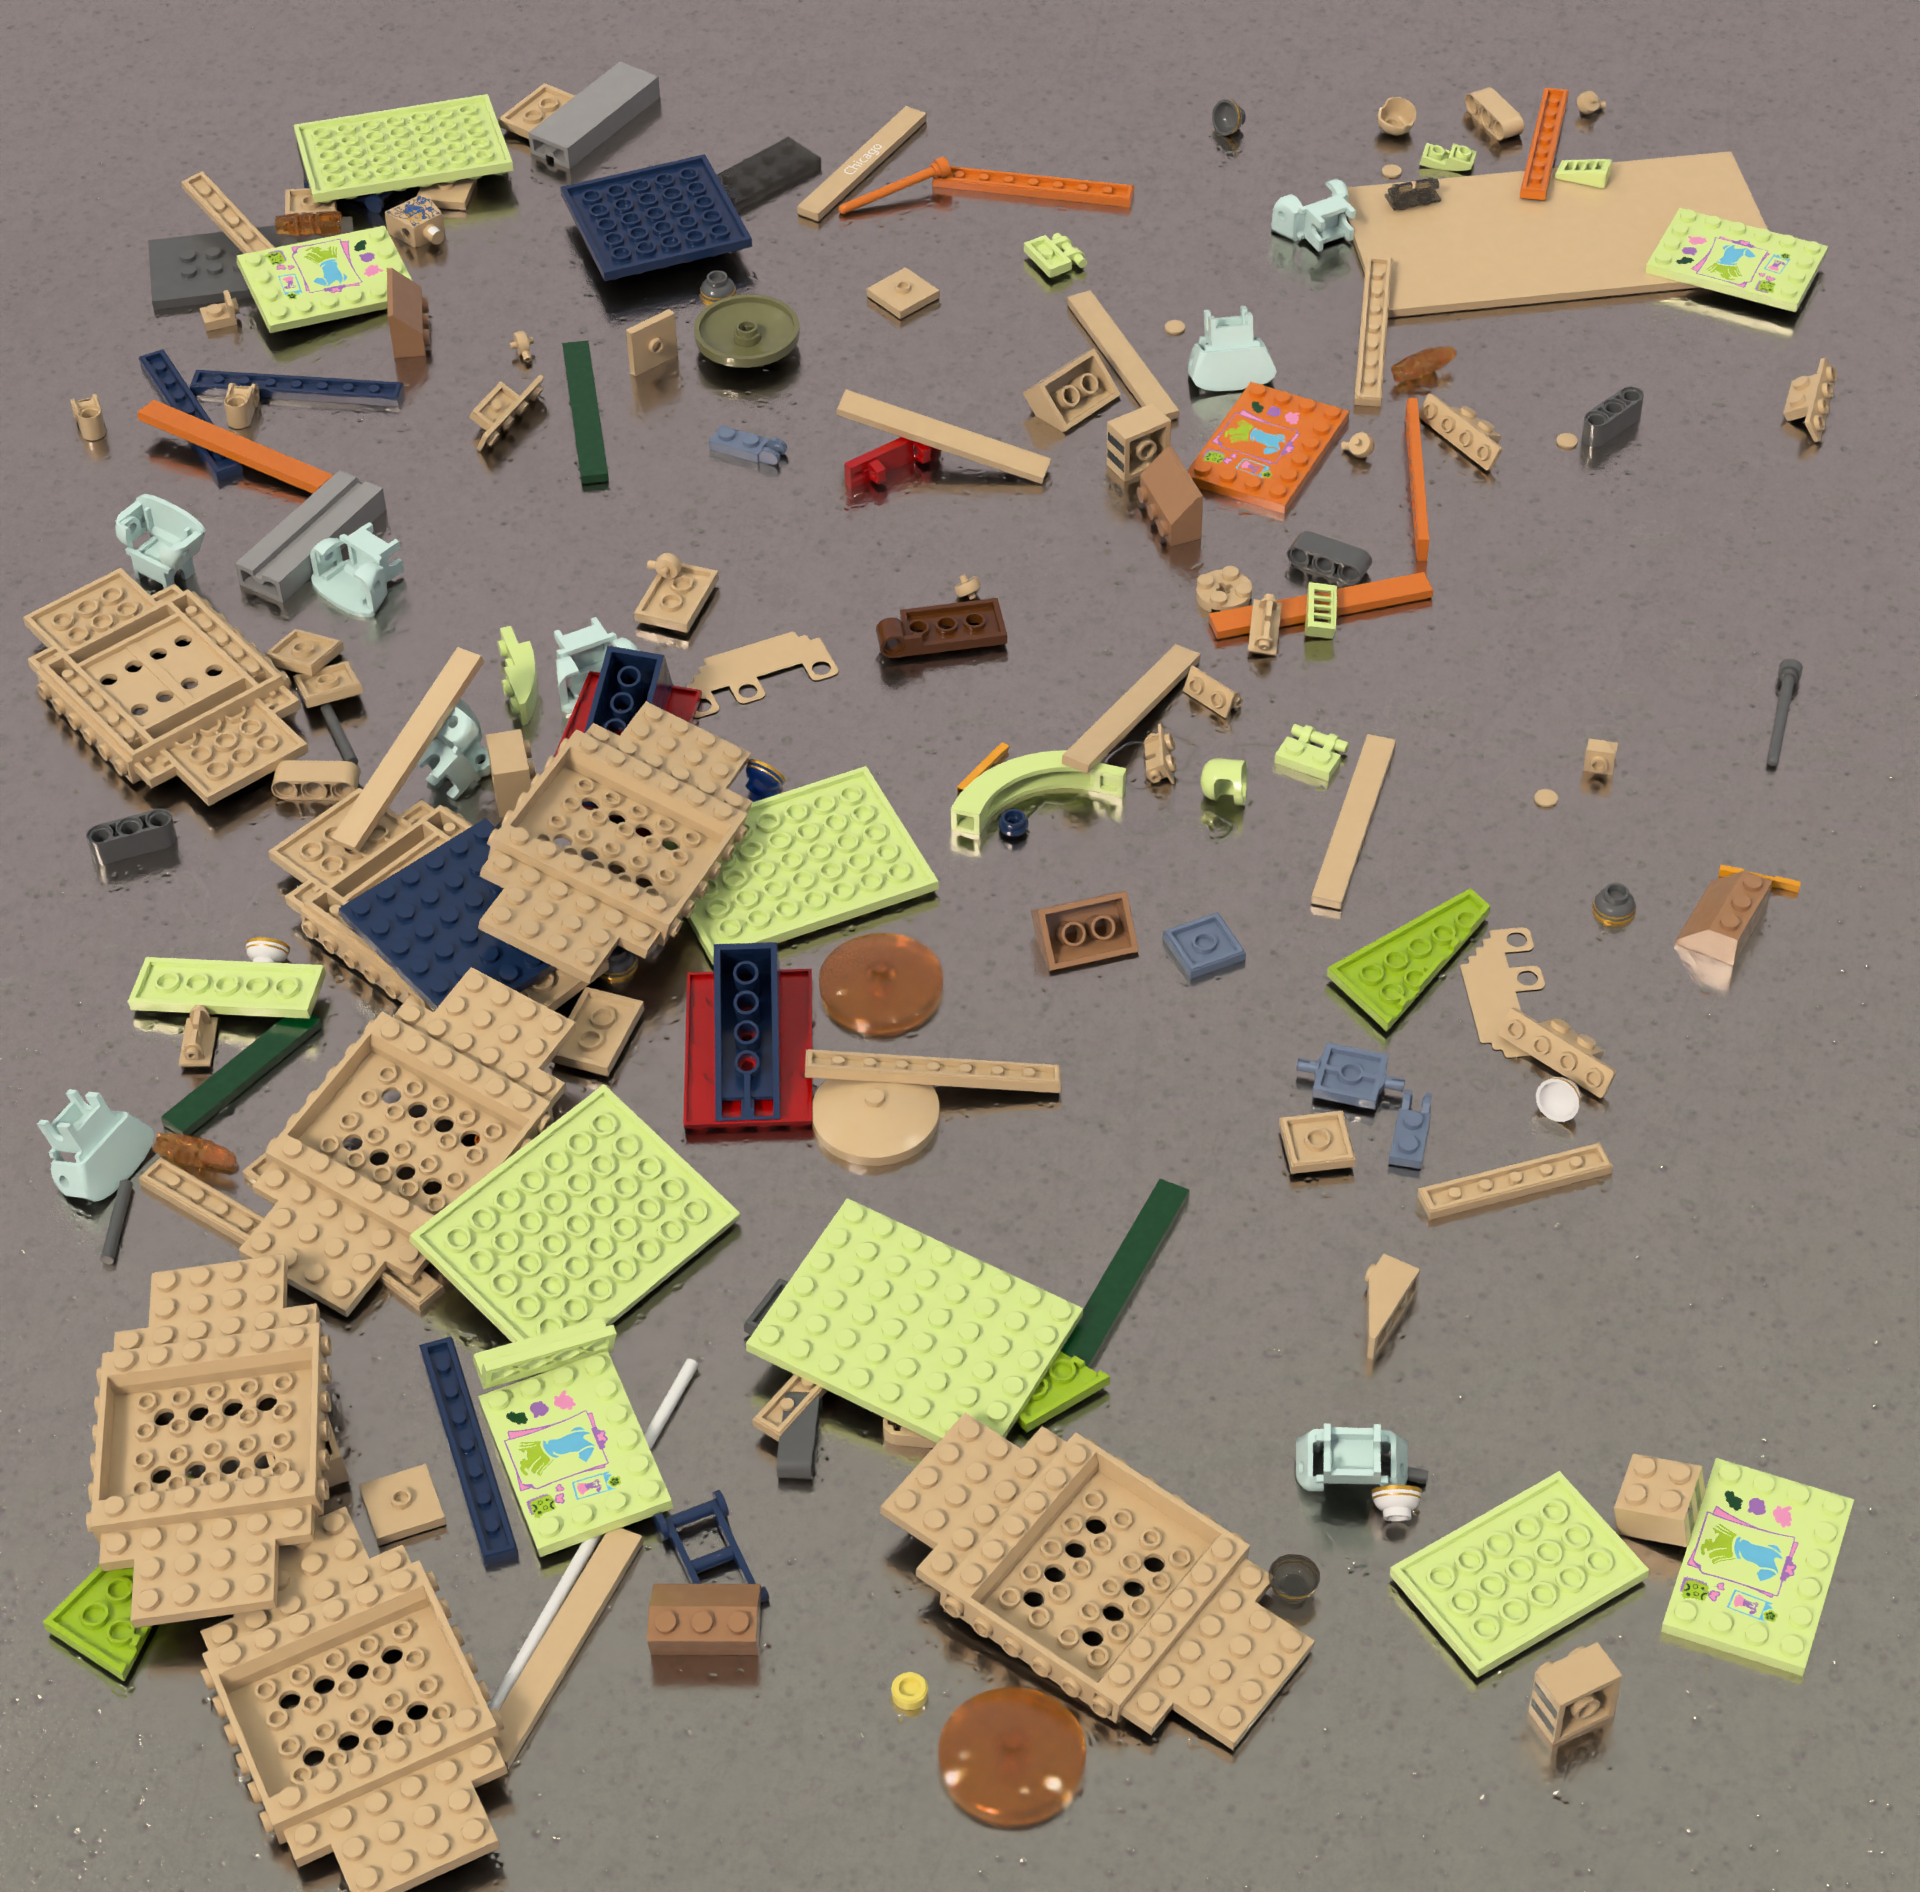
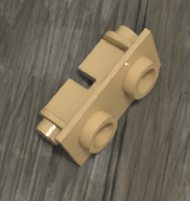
M1265 594L1261 600H1253L1248 652L1276 656L1282 603H1278L1273 594Z
M1191 666L1183 692L1225 719L1228 718L1231 708L1237 709L1241 706L1243 700L1238 692L1232 691L1210 677L1205 671Z
M1160 723L1158 724V733H1151L1144 740L1145 757L1147 759L1145 760L1146 776L1153 783L1168 777L1171 784H1175L1174 771L1177 770V764L1172 751L1176 749L1171 733L1166 734Z
M196 1005L190 1011V1018L186 1019L179 1067L211 1066L218 1017H210L209 1012L203 1005Z

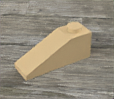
M1386 1254L1382 1255L1377 1264L1372 1263L1365 1276V1282L1368 1283L1367 1357L1372 1360L1417 1292L1419 1283V1268Z

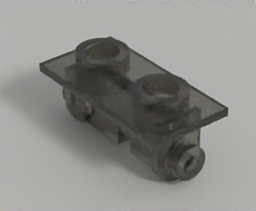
M1433 177L1416 180L1414 189H1412V182L1393 184L1391 188H1388V194H1385V198L1393 211L1441 202V198L1436 192V189H1439L1438 179H1433Z

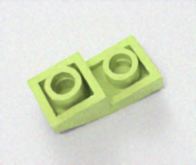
M1426 143L1419 165L1446 171L1471 170L1477 151L1454 143L1450 151L1443 149L1439 145Z

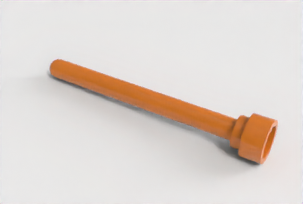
M944 156L933 160L929 168L843 203L839 206L838 210L841 214H846L931 177H940L941 179L951 175L950 165Z

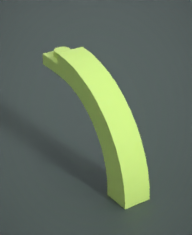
M1067 750L1038 752L1008 760L985 771L964 788L951 807V829L980 836L987 822L1001 808L1025 795L1044 790L1073 788L1123 797L1126 791V768L1104 764L1100 761L1086 774L1062 764V755Z

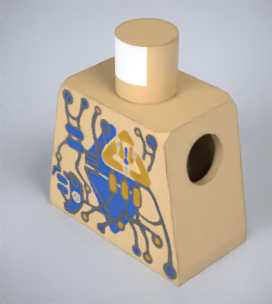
M425 193L385 212L388 233L414 248L429 242L438 245L444 240L445 228L442 212Z

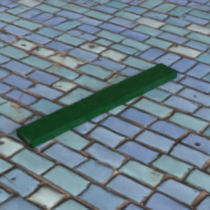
M589 341L562 343L582 484L609 481Z
M1159 1179L1086 1303L1082 1318L1064 1344L1061 1352L1071 1358L1074 1355L1085 1361V1366L1091 1368L1188 1200L1190 1189Z

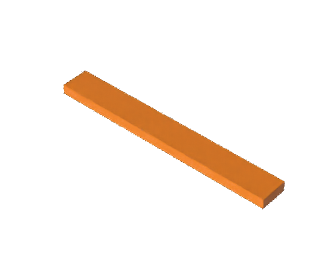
M1544 88L1521 185L1520 198L1546 199L1569 90Z
M950 166L951 175L942 179L940 177H933L932 179L933 187L1129 208L1131 207L1135 187L1127 184Z
M1408 398L1406 402L1405 425L1415 551L1417 561H1427L1429 529L1418 398Z
M154 399L137 412L138 420L312 494L333 476L328 472Z
M1424 572L1338 588L1337 616L1432 598L1433 588ZM1317 592V593H1315V595L1329 596V597H1330V593H1324V592ZM1307 595L1277 600L1278 603H1282L1279 627L1305 622ZM1314 600L1316 604L1329 605V602ZM1253 605L1209 613L1208 621L1216 638L1221 639L1250 633ZM1314 609V612H1318V613L1328 614V612H1329V611L1315 610V609Z

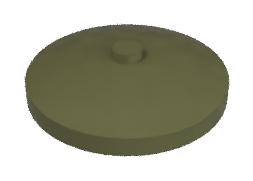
M758 294L730 296L710 304L698 315L694 324L695 343L703 355L716 363L740 368L763 366L782 359L795 348L800 336L799 319L790 306L776 298Z

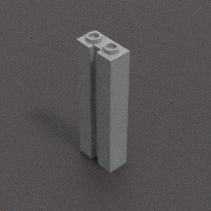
M618 62L529 132L531 154L546 160L551 156L554 158V163L571 169L660 98L659 77L623 62Z
M339 470L235 563L239 585L284 603L311 579L313 569L310 552L317 543L330 537L340 540L339 536L342 534L349 536L368 522L372 523L386 510L383 488L367 481L362 484L356 476ZM342 544L340 546L341 550L345 548L347 544Z

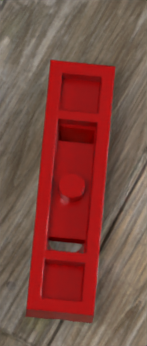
M900 437L845 462V484L851 490L869 481L881 484L886 481L887 473L915 460L922 464L931 461V453L939 449Z

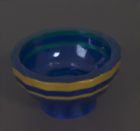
M750 759L747 763L745 774L748 781L745 786L755 795L766 797L769 792L780 789L786 781L785 777L778 770L762 761Z

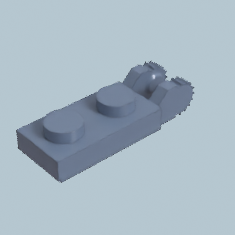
M721 425L709 440V449L771 465L777 464L780 460V455H784L788 448L783 440L776 437L769 439Z
M1405 1089L1402 1108H1399L1389 1164L1421 1169L1431 1113H1429L1432 1100L1431 1093H1425L1421 1103L1422 1112L1409 1110L1412 1105L1413 1095L1412 1090Z

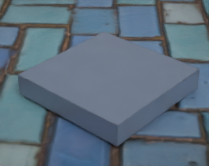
M1218 912L1163 931V940L1190 979L1246 960L1245 950Z

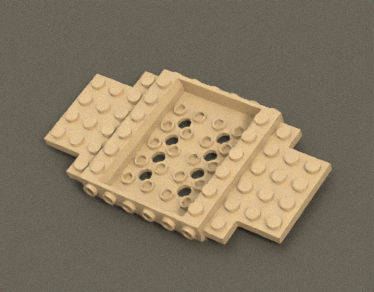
M119 568L23 617L25 626L47 647V649L28 658L29 667L38 677L39 684H37V690L44 700L48 699L59 715L63 714L74 730L78 729L83 734L86 742L89 745H94L105 761L109 760L120 776L124 775L132 784L143 779L151 788H154L178 775L210 806L275 771L281 761L295 760L309 752L307 743L282 720V718L301 709L299 699L290 692L291 681L284 671L280 672L268 656L264 657L253 642H248L237 627L233 628L222 613H217L207 599H202L194 591L191 592L188 589L182 591L174 583L150 596L122 568ZM180 640L186 642L191 641L189 645L184 647H179L176 645V643ZM155 653L167 654L162 659L156 660L152 658V655ZM132 665L142 667L137 672L126 671ZM212 669L222 671L217 676L207 675V672ZM107 678L117 680L112 685L102 684V681ZM187 682L192 684L198 683V685L192 689H184L182 687ZM162 695L173 697L168 702L157 701ZM138 708L148 710L143 715L132 714Z
M647 701L620 736L593 723L586 733L576 729L569 739H563L559 746L558 754L555 757L552 755L549 757L545 764L544 772L536 774L528 793L522 792L514 811L509 810L504 816L501 828H495L490 834L487 845L490 846L488 860L480 872V877L504 889L480 919L478 929L588 984L591 983L617 945L645 959L653 947H657L658 944L664 946L670 936L675 937L682 926V918L690 917L696 905V898H703L709 886L708 881L717 878L722 868V861H729L735 849L734 844L736 842L740 844L748 830V827L744 826L752 801L729 790V788L748 763L751 753ZM586 801L593 802L598 806V809L587 810L582 806V803ZM620 815L625 819V822L613 823L610 821L609 816ZM646 828L652 835L646 837L639 836L636 833V829ZM565 838L571 845L560 847L554 840ZM672 841L678 845L679 849L668 850L662 843ZM591 851L598 856V859L586 860L582 857L581 853ZM619 865L624 868L625 873L614 874L609 870V866ZM639 878L648 879L652 886L640 887L636 880Z
M358 788L268 851L270 860L303 883L287 894L285 899L286 904L301 915V928L308 938L316 939L329 953H335L342 958L348 967L357 969L364 974L370 983H376L383 988L392 999H398L402 1003L410 999L434 1012L339 916V908L473 825L460 813H455L448 807L441 805L433 808L421 799L400 815L388 808L358 853L334 843L331 839L362 792V789ZM608 960L603 964L591 983L609 970ZM557 968L520 993L555 1011L589 984Z
M470 967L434 1012L410 999L403 1003L393 1017L382 1011L375 1020L367 1024L364 1034L359 1040L347 1048L345 1056L339 1064L333 1066L328 1071L324 1082L319 1088L313 1090L308 1095L306 1103L300 1111L294 1113L289 1118L285 1129L280 1135L274 1137L269 1142L265 1151L269 1166L252 1187L254 1193L274 1203L275 1206L238 1249L240 1256L244 1259H253L285 1254L288 1261L287 1283L346 1317L350 1315L387 1267L415 1282L430 1261L409 1242L410 1235L553 1124L552 1107L566 1091V1084L544 1072V1069L575 1032L576 1023ZM389 1091H397L401 1094L399 1101L391 1104L384 1102L383 1096ZM416 1105H423L427 1108L426 1114L418 1118L411 1117L409 1110ZM443 1119H448L454 1123L453 1128L447 1132H439L435 1129V1126ZM467 1134H476L480 1137L479 1143L471 1147L464 1146L461 1141ZM350 1138H359L363 1142L358 1150L349 1151L344 1148L345 1142ZM384 1152L389 1156V1159L383 1165H374L370 1162L371 1157L375 1153ZM403 1167H411L415 1170V1175L411 1179L401 1180L397 1177V1173ZM432 1181L439 1182L442 1185V1189L437 1194L428 1195L423 1191L424 1186Z
M285 1254L152 1273L149 1326L147 1328L115 1332L114 1351L102 1353V1365L97 1368L96 1372L100 1393L98 1396H95L94 1400L98 1421L92 1428L96 1450L90 1456L94 1478L93 1482H90L88 1485V1494L92 1507L91 1512L86 1514V1524L88 1532L94 1533L100 1545L99 1565L103 1571L134 1567L131 1622L134 1628L277 1608L279 1547L314 1542L315 1520H318V1515H324V1500L329 1499L328 1481L324 1477L325 1471L330 1469V1458L328 1450L325 1449V1441H330L331 1438L329 1422L326 1420V1413L331 1412V1399L326 1388L327 1384L332 1382L331 1368L329 1363H327V1356L332 1355V1342L330 1335H324L320 1325V1311L317 1303L287 1308L288 1261ZM266 1398L277 1400V1403L271 1410L261 1411L258 1409L259 1403ZM231 1403L243 1405L238 1414L234 1416L224 1414L225 1408ZM201 1407L208 1409V1414L202 1420L194 1421L190 1419V1415L195 1409ZM166 1412L174 1414V1418L169 1424L164 1426L156 1424V1419L159 1415ZM270 1454L275 1457V1461L270 1467L266 1469L256 1467L257 1461L262 1456ZM230 1460L240 1462V1467L234 1473L225 1474L222 1472V1466ZM195 1465L206 1467L205 1472L199 1478L191 1479L187 1477V1472L191 1467ZM169 1470L171 1472V1476L164 1483L157 1484L152 1481L153 1476L158 1471Z
M965 1412L881 1505L880 1514L933 1549L916 1568V1577L941 1593L940 1605L943 1606L949 1615L961 1618L970 1624L977 1634L985 1638L989 1637L1001 1645L1008 1655L1020 1658L1029 1664L1036 1674L1041 1677H1048L1060 1685L1067 1695L1074 1698L1078 1697L1088 1704L1098 1716L1107 1717L1116 1724L1125 1717L1152 1735L1170 1711L1174 1710L1233 1750L1314 1647L1315 1640L1258 1604L1271 1587V1584L1273 1585L1274 1576L1247 1559L1250 1545L1239 1534L1229 1532L1217 1524L1208 1514L1198 1512L1180 1496L1164 1490L1151 1477L1141 1475L1130 1468L1123 1459L1113 1457L1101 1449L1095 1441L1084 1438L1076 1432L1066 1442L1042 1426L1021 1449ZM1097 1519L1105 1524L1106 1530L1102 1533L1094 1534L1088 1531L1086 1524L1090 1520ZM1077 1543L1085 1548L1086 1553L1082 1557L1073 1558L1066 1553L1065 1548L1070 1544ZM1152 1557L1158 1558L1164 1563V1568L1159 1572H1151L1144 1566L1145 1560ZM1054 1567L1064 1572L1065 1578L1060 1582H1051L1045 1577L1044 1573L1046 1570ZM1129 1582H1137L1143 1586L1144 1592L1140 1596L1133 1597L1128 1595L1123 1587ZM1030 1592H1037L1043 1596L1044 1603L1038 1607H1031L1025 1603L1024 1596ZM1115 1606L1123 1612L1124 1616L1119 1621H1110L1103 1615L1104 1609ZM1088 1631H1095L1102 1636L1103 1642L1098 1646H1089L1083 1641L1082 1636Z
M345 1506L315 1520L314 1542L279 1547L277 1608L233 1614L234 1617L200 1631L208 1649L207 1652L202 1653L207 1668L200 1671L208 1691L216 1688L218 1696L213 1697L212 1700L219 1718L228 1717L230 1724L223 1727L231 1747L239 1744L242 1751L235 1755L244 1776L251 1773L253 1781L248 1783L247 1786L255 1805L263 1802L265 1811L260 1812L259 1815L267 1834L275 1832L280 1845L285 1842L288 1843L297 1867H301L334 1852L350 1892H404L500 1848L497 1836L475 1788L508 1773L505 1762L498 1750V1747L503 1745L499 1731L504 1729V1725L496 1708L489 1710L486 1702L490 1701L491 1697L484 1681L476 1682L473 1674L477 1673L478 1670L471 1653L463 1654L460 1648L465 1645V1642L457 1624L451 1627L447 1620L452 1618V1614L445 1598L437 1599L435 1592L439 1591V1587L433 1572L428 1571L425 1573L420 1560L411 1563L403 1544L369 1559ZM397 1649L403 1653L400 1661L395 1664H387L382 1660L384 1654L389 1650ZM364 1664L369 1667L368 1673L363 1678L353 1679L348 1675L350 1669L355 1665ZM330 1679L335 1682L334 1688L326 1694H319L314 1691L316 1684L321 1680ZM289 1694H296L300 1697L299 1704L292 1709H284L280 1706L281 1700ZM424 1705L428 1708L426 1716L422 1719L412 1720L408 1717V1712L413 1706ZM389 1720L394 1723L393 1729L386 1735H377L373 1732L374 1726L379 1721ZM348 1735L357 1736L359 1743L354 1749L345 1751L339 1748L342 1738ZM319 1750L325 1754L323 1761L316 1766H309L304 1763L306 1755L311 1751Z

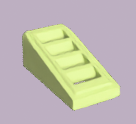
M1562 160L1555 174V179L1604 189L1611 174L1612 160Z
M1309 582L1304 635L1333 639L1337 619V586ZM1315 591L1330 593V597L1315 595ZM1314 600L1329 602V605L1316 604ZM1314 609H1315V610L1329 611V612H1328V614L1318 613V612H1314ZM1314 618L1328 620V623L1314 621Z

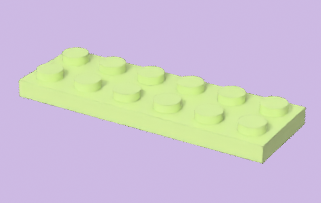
M146 957L129 997L128 1004L131 1010L190 1013L196 1005H203L209 1014L310 1019L326 976L324 965Z

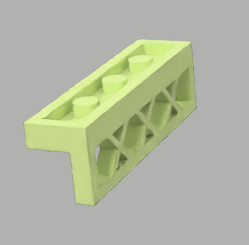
M603 1317L475 1353L473 1354V1362L483 1389L556 1369L606 1350L609 1353L613 1352L617 1333L614 1325L606 1327Z

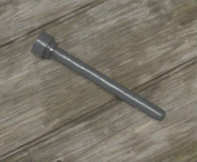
M1785 659L1779 665L1778 677L1782 685L1767 757V763L1770 766H1776L1779 763L1793 686L1801 679L1803 666L1795 659Z

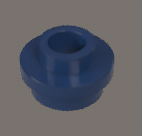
M1006 810L999 819V829L1005 835L1019 836L1028 830V819L1021 810Z

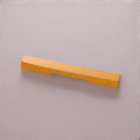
M1002 742L957 786V792L960 789L964 790L974 779L987 771L993 764H996L1008 752L1009 745Z
M1720 865L1718 876L1726 877L1745 871V869ZM1749 872L1773 881L1772 887L1799 893L1801 881Z

